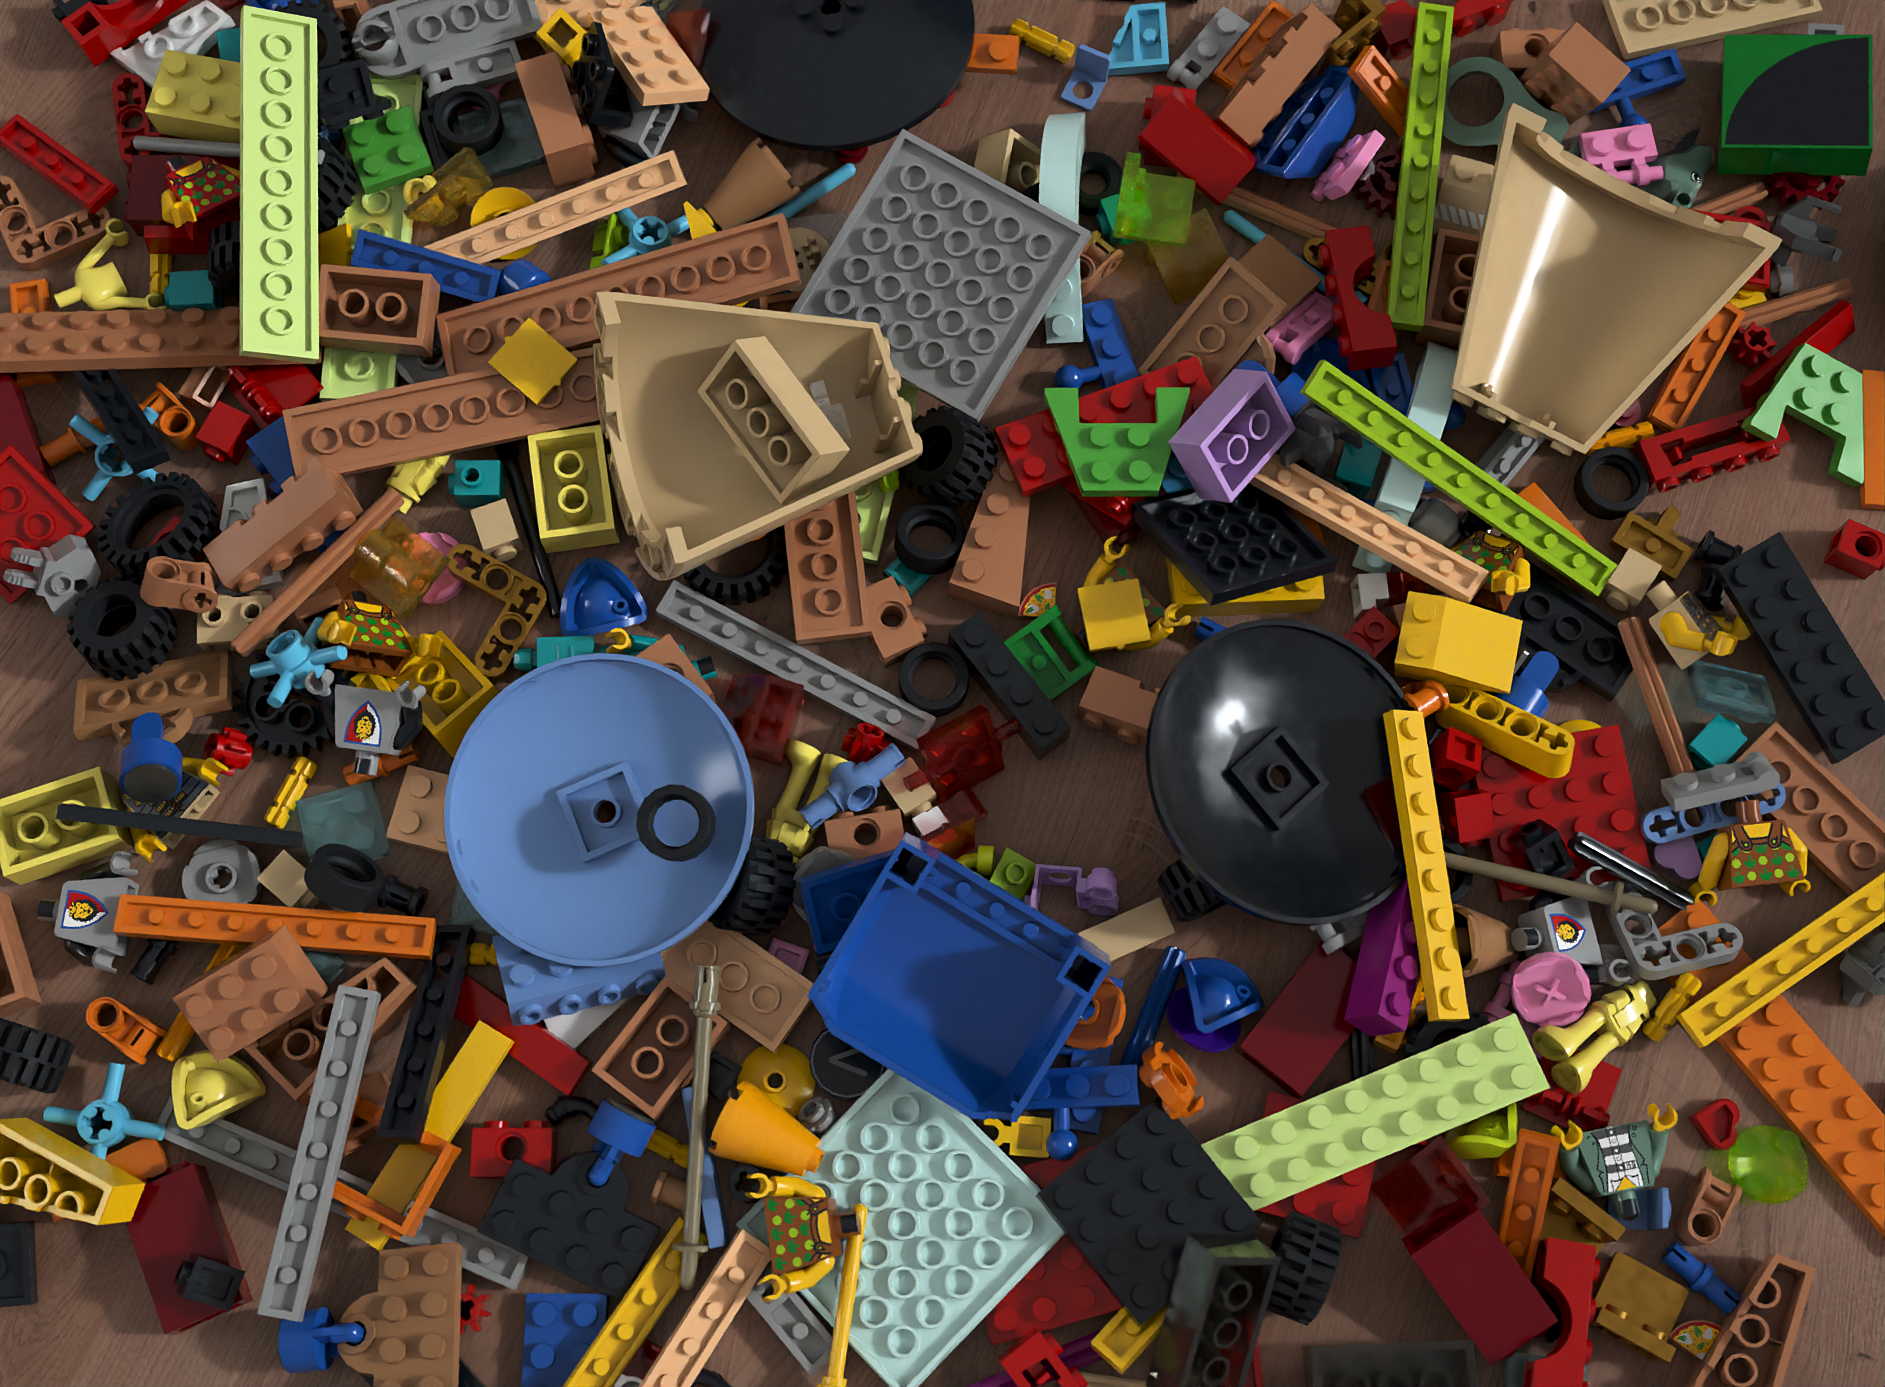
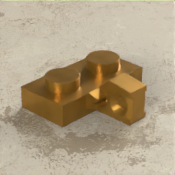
M1669 505L1662 512L1658 520L1651 516L1648 520H1645L1630 511L1608 543L1623 554H1626L1630 547L1662 565L1658 575L1671 583L1676 580L1694 551L1693 548L1676 539L1679 534L1672 530L1682 514V511L1672 505Z

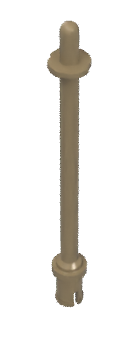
M1444 852L1446 868L1609 905L1611 916H1617L1619 908L1646 914H1653L1658 909V904L1653 899L1623 893V882L1617 881L1613 890Z
M695 965L694 1001H689V1009H693V1014L696 1016L684 1227L683 1241L672 1244V1250L682 1252L680 1285L684 1290H692L696 1285L698 1252L708 1251V1245L699 1242L712 1018L717 1015V1011H721V1003L717 1002L720 966H708L706 982L707 966Z

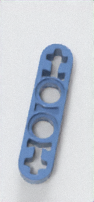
M1780 782L1774 789H1771L1773 797L1768 799V803L1766 801H1759L1761 815L1774 812L1784 804L1786 793ZM1762 792L1755 793V794H1751V795H1747V796H1753V795H1756V794H1760V793H1762ZM1747 796L1735 798L1737 802L1748 801ZM1721 802L1699 806L1698 808L1702 812L1703 819L1699 826L1692 827L1684 819L1685 810L1674 811L1672 814V807L1667 805L1644 813L1640 817V830L1646 842L1661 844L1738 822L1737 814L1732 817L1726 816L1720 808ZM1654 816L1657 821H1666L1674 818L1676 826L1660 830L1661 837L1658 832H1651L1649 829V825L1654 824Z

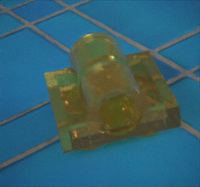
M392 516L382 530L372 529L359 539L354 550L355 558L359 562L348 576L397 615L407 620L451 559L400 519Z

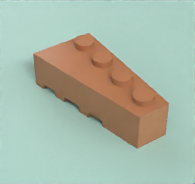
M1312 3L1308 4L1278 27L1211 118L1242 145L1250 150L1253 149L1264 136L1263 128L1267 123H1272L1279 116L1284 108L1282 107L1284 102L1302 85V80L1315 67L1342 30Z
M998 451L996 457L998 459L997 467L992 468L991 473L994 475L991 482L987 480L986 489L983 491L951 575L948 596L1018 620L1030 495L1022 497L1002 451Z
M315 456L305 464L309 470L298 480L295 476H291L280 485L283 492L275 499H262L253 507L252 518L248 521L245 519L237 520L206 545L203 551L222 584L238 594L251 591L260 585L262 578L273 571H281L290 566L293 558L302 552L318 548L323 544L325 537L336 530H344L353 525L356 517L364 513L344 477Z
M1096 666L1079 703L1076 716L1081 717V721L1091 728L1101 730L1105 727L1117 732L1116 736L1124 742L1130 744L1140 742L1146 745L1151 712L1161 687L1152 688L1150 692L1144 690L1145 684L1140 680Z
M386 957L342 984L343 986L381 993L368 1051L412 1007L417 990V985ZM336 992L325 999L321 998L316 1005L291 1021L274 1029V1032L260 1041L256 1040L244 1047L295 1101L307 1107Z
M1777 1253L1765 1256L1743 1291L1740 1301L1736 1302L1737 1305L1722 1325L1723 1329L1703 1361L1699 1362L1685 1387H1782L1816 1268Z

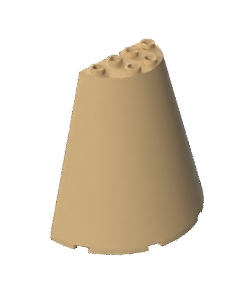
M1512 103L1508 107L1503 120L1450 389L1453 391L1451 398L1468 407H1472L1473 404L1477 405L1478 408L1475 413L1491 421H1498L1503 424L1505 421L1511 422L1508 429L1523 437L1538 440L1540 436L1552 441L1550 447L1562 454L1571 456L1573 450L1586 454L1779 248L1783 239L1749 222L1725 220L1720 224L1706 214L1682 206L1676 207L1602 171L1587 161L1563 150V146L1549 134L1543 132L1547 119Z
M609 291L597 292L593 324L595 331L598 330L601 343L593 344L594 375L601 433L606 435V439H609L611 454H607L606 457L607 465L628 536L634 535L638 539L640 547L636 548L635 553L646 571L659 581L674 579L915 461L922 455V439L918 433L914 432L909 402L904 401L903 397H899L897 391L901 388L900 374L896 368L893 369L890 360L889 341L886 337L882 336L878 323ZM765 336L850 449L829 476L787 504L780 505L697 392L733 341L737 339Z

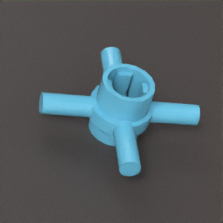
M629 207L615 212L618 218L630 230L628 246L604 258L602 264L603 266L671 246V238L689 229L686 214L666 224L660 218L654 216H646L639 219Z
M148 406L143 410V413L152 425L159 414ZM77 413L69 425L97 445L95 462L99 470L82 491L83 496L91 501H95L113 476L123 477L132 474L133 471L125 459L121 461V464L113 459L117 456L118 451L113 447L115 443L111 436L105 434ZM151 468L136 475L141 479L149 477L155 482L156 474L159 473Z
M316 617L304 637L295 629L278 635L266 649V655L271 660L250 666V674L255 679L276 674L280 676L267 698L270 706L280 708L292 687L296 689L305 688V679L312 670L316 672V677L319 679L326 668L325 664L347 658V649L343 645L317 649L316 646L320 641L317 637V631L324 620L323 618Z
M109 1062L101 1099L89 1103L82 1111L47 1106L43 1115L45 1122L77 1127L79 1135L91 1145L90 1153L103 1160L106 1159L108 1147L120 1143L128 1136L161 1141L166 1130L163 1124L135 1120L132 1111L126 1105L118 1102L126 1064ZM103 1119L112 1121L111 1130H101L100 1126H102Z

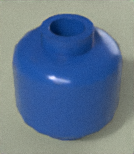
M520 259L503 269L498 290L500 296L550 282L551 278L532 262Z

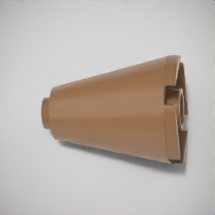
M759 137L749 144L703 204L706 213L714 223L712 227L716 231L720 228L723 231L746 224L797 199L803 194L798 185L791 189L794 186L789 180L792 178L791 175L766 145L761 148L763 144Z
M1452 903L1463 979L1513 963L1519 958L1522 951L1515 950L1511 943V933L1516 929L1515 927L1460 904Z

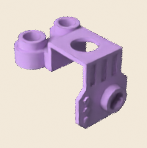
M1036 864L1031 896L1025 895L1024 902L1040 911L1042 884L1076 887L1077 908L1087 909L1088 912L1096 916L1110 917L1118 913V880L1114 877V871L1108 868H1094L1087 878H1083L1082 867ZM1064 873L1069 875L1071 878L1057 879L1050 876L1049 874Z

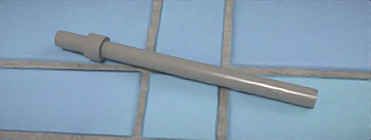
M135 136L133 140L136 150L240 158V143ZM318 150L319 165H322L325 156L323 150Z

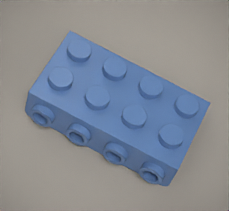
M502 935L492 937L512 1024L515 1026L532 1025L544 1019L575 1014L580 1010L602 1004L610 1005L622 999L638 995H649L666 976L661 953L637 962L618 966H574L536 956L516 946Z

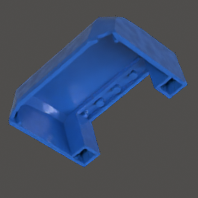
M905 832L807 996L818 1009L831 1034L971 1119L986 1120V1118L1017 1122L1110 970L1111 962L1109 955L1090 941L925 841Z

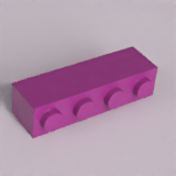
M1407 878L1387 898L1369 909L1345 1012V1021L1371 1037L1405 1032L1408 1024L1420 969V960Z

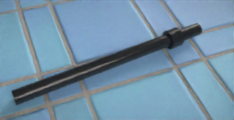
M512 441L494 445L498 459L503 460L539 581L546 591V603L551 618H559L561 598L547 553L540 540L538 523L517 459L519 455L517 443Z

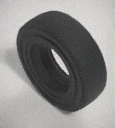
M1085 152L1082 158L1080 178L1087 173H1097L1106 181L1105 190L1096 195L1085 193L1079 186V213L1095 216L1098 214L1101 199L1123 193L1125 179L1120 165L1112 157L1100 152Z

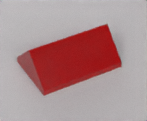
M1176 87L1169 93L1137 137V139L1217 206L1222 204L1255 165V154L1216 123Z

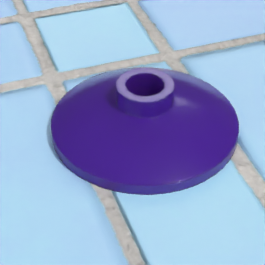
M1185 988L1176 991L1167 1003L1166 1017L1171 1029L1183 1042L1193 1048L1205 1052H1222L1231 1048L1240 1036V1019L1210 1033H1203L1198 1030L1192 1019Z

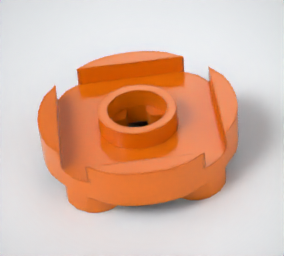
M1106 976L1091 999L1092 1007L1095 1008L1093 1015L1089 1016L1087 1020H1082V1015L1064 1044L1082 1051L1106 1048L1113 1043L1115 1037L1120 1032L1126 1015L1125 996L1121 989Z
M1157 1042L1143 1052L1142 1059L1144 1065L1138 1068L1140 1078L1147 1087H1154L1163 1100L1162 1106L1172 1120L1180 1117L1189 1118L1204 1107L1203 1095L1196 1098L1193 1087L1198 1082L1189 1066L1174 1049L1171 1048L1165 1052L1161 1049L1165 1043Z

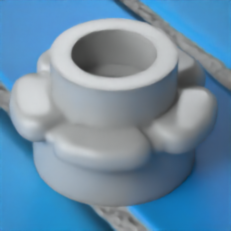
M1779 263L1775 264L1774 271L1770 272V286L1768 288L1769 293H1776L1777 298L1793 294L1794 291L1791 266L1780 267Z
M818 1096L807 1100L802 1105L798 1120L810 1132L820 1135L827 1132L833 1126L836 1113L829 1099H823Z

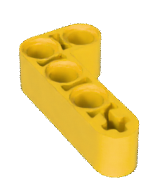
M1440 683L1448 694L1449 707L1441 713H1434V719L1438 725L1445 729L1450 726L1483 739V747L1545 777L1560 778L1569 773L1575 746L1574 737L1570 732L1490 695L1487 691Z

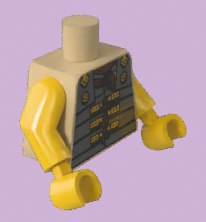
M1665 580L1646 593L1659 610L1648 619L1649 623L1681 670H1684L1709 652L1717 656L1730 655L1733 653L1738 640H1745L1751 635L1739 614H1736L1733 623L1725 621L1726 617L1711 615L1691 591L1688 590L1680 597H1677Z
M183 757L182 785L175 796L162 802L145 803L134 800L124 794L122 801L128 806L126 811L198 820L220 794L214 788L220 785L216 781L218 773L223 770L228 772L229 768L214 758L205 760L195 757ZM129 827L132 839L136 843V852L150 864L154 862L151 856L155 850L160 848L165 852L167 850L165 845L174 850L186 835Z

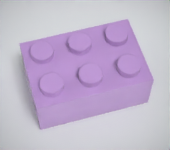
M1233 369L1168 443L1199 498L1231 503L1296 428L1266 371Z

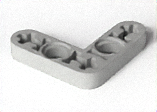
M1621 879L1610 881L1603 887L1613 890L1617 881L1623 882V893L1642 897L1639 889ZM1601 903L1632 970L1637 976L1645 980H1658L1730 962L1738 955L1743 944L1741 932L1738 928L1728 923H1716L1662 937L1651 914L1628 909L1621 913L1623 908H1619L1617 916H1611L1609 905ZM1630 920L1637 921L1643 925L1645 933L1641 935L1631 934L1626 930L1624 923ZM1717 937H1720L1723 942H1730L1729 948H1726L1723 943L1715 944ZM1680 944L1690 945L1696 950L1697 957L1693 959L1684 958L1677 952L1676 947ZM1648 955L1651 960L1659 959L1657 965L1653 966L1650 961L1644 962V956Z

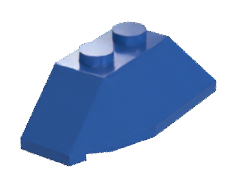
M1329 65L1323 70L1322 75L1307 81L1284 102L1282 112L1272 123H1268L1262 131L1264 132L1263 138L1253 148L1255 167L1258 173L1285 179L1318 176L1354 126L1359 87L1348 75L1349 67Z

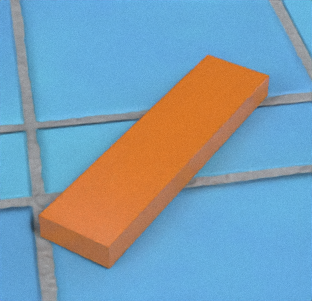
M1727 302L1680 352L1644 417L1645 420L1667 433L1684 427L1746 314L1745 311Z
M1862 369L1860 373H1862L1864 482L1863 485H1860V508L1885 510V371Z
M1520 1128L1498 1236L1531 1281L1561 1138Z

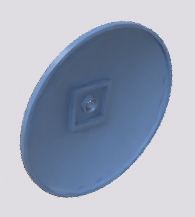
M611 653L572 656L540 666L508 685L488 703L466 732L453 760L445 790L444 832L447 850L461 888L473 907L490 926L516 946L536 956L574 966L606 967L623 965L657 955L678 944L705 923L722 904L734 886L749 850L754 825V786L750 766L735 729L716 703L693 682L676 671L640 657ZM669 784L684 785L702 794L711 804L716 818L715 835L709 847L698 857L684 862L668 861L649 852L640 841L636 828L637 812L643 800L655 789ZM672 800L665 803L658 809L654 817L653 827L655 834L662 843L668 846L679 847L689 843L699 829L697 811L691 804L683 800ZM604 802H612L616 807V815L608 823L600 822L597 816L598 808Z

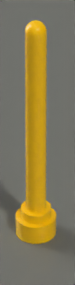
M861 1203L855 1204L851 1211L857 1210L860 1214L862 1234L847 1237L827 1375H823L822 1383H817V1387H846L847 1379L843 1378L867 1218V1208Z

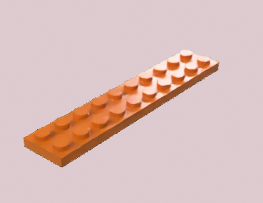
M1699 898L1697 905H1687V911H1678L1658 927V930L1663 937L1720 922ZM1717 937L1715 944L1723 943L1726 948H1729L1731 944L1730 942H1723L1720 937ZM1680 944L1676 947L1677 952L1684 958L1693 959L1697 957L1696 950L1690 945ZM1741 948L1735 959L1730 962L1690 971L1689 973L1697 977L1702 985L1695 996L1690 995L1688 1006L1747 967L1753 960ZM1646 955V957L1651 961V963L1654 966H1656L1659 959L1651 960L1648 957V955ZM1681 974L1666 977L1665 979L1675 989L1677 986L1675 982ZM1780 994L1716 1038V1040L1885 1239V1115L1782 994Z

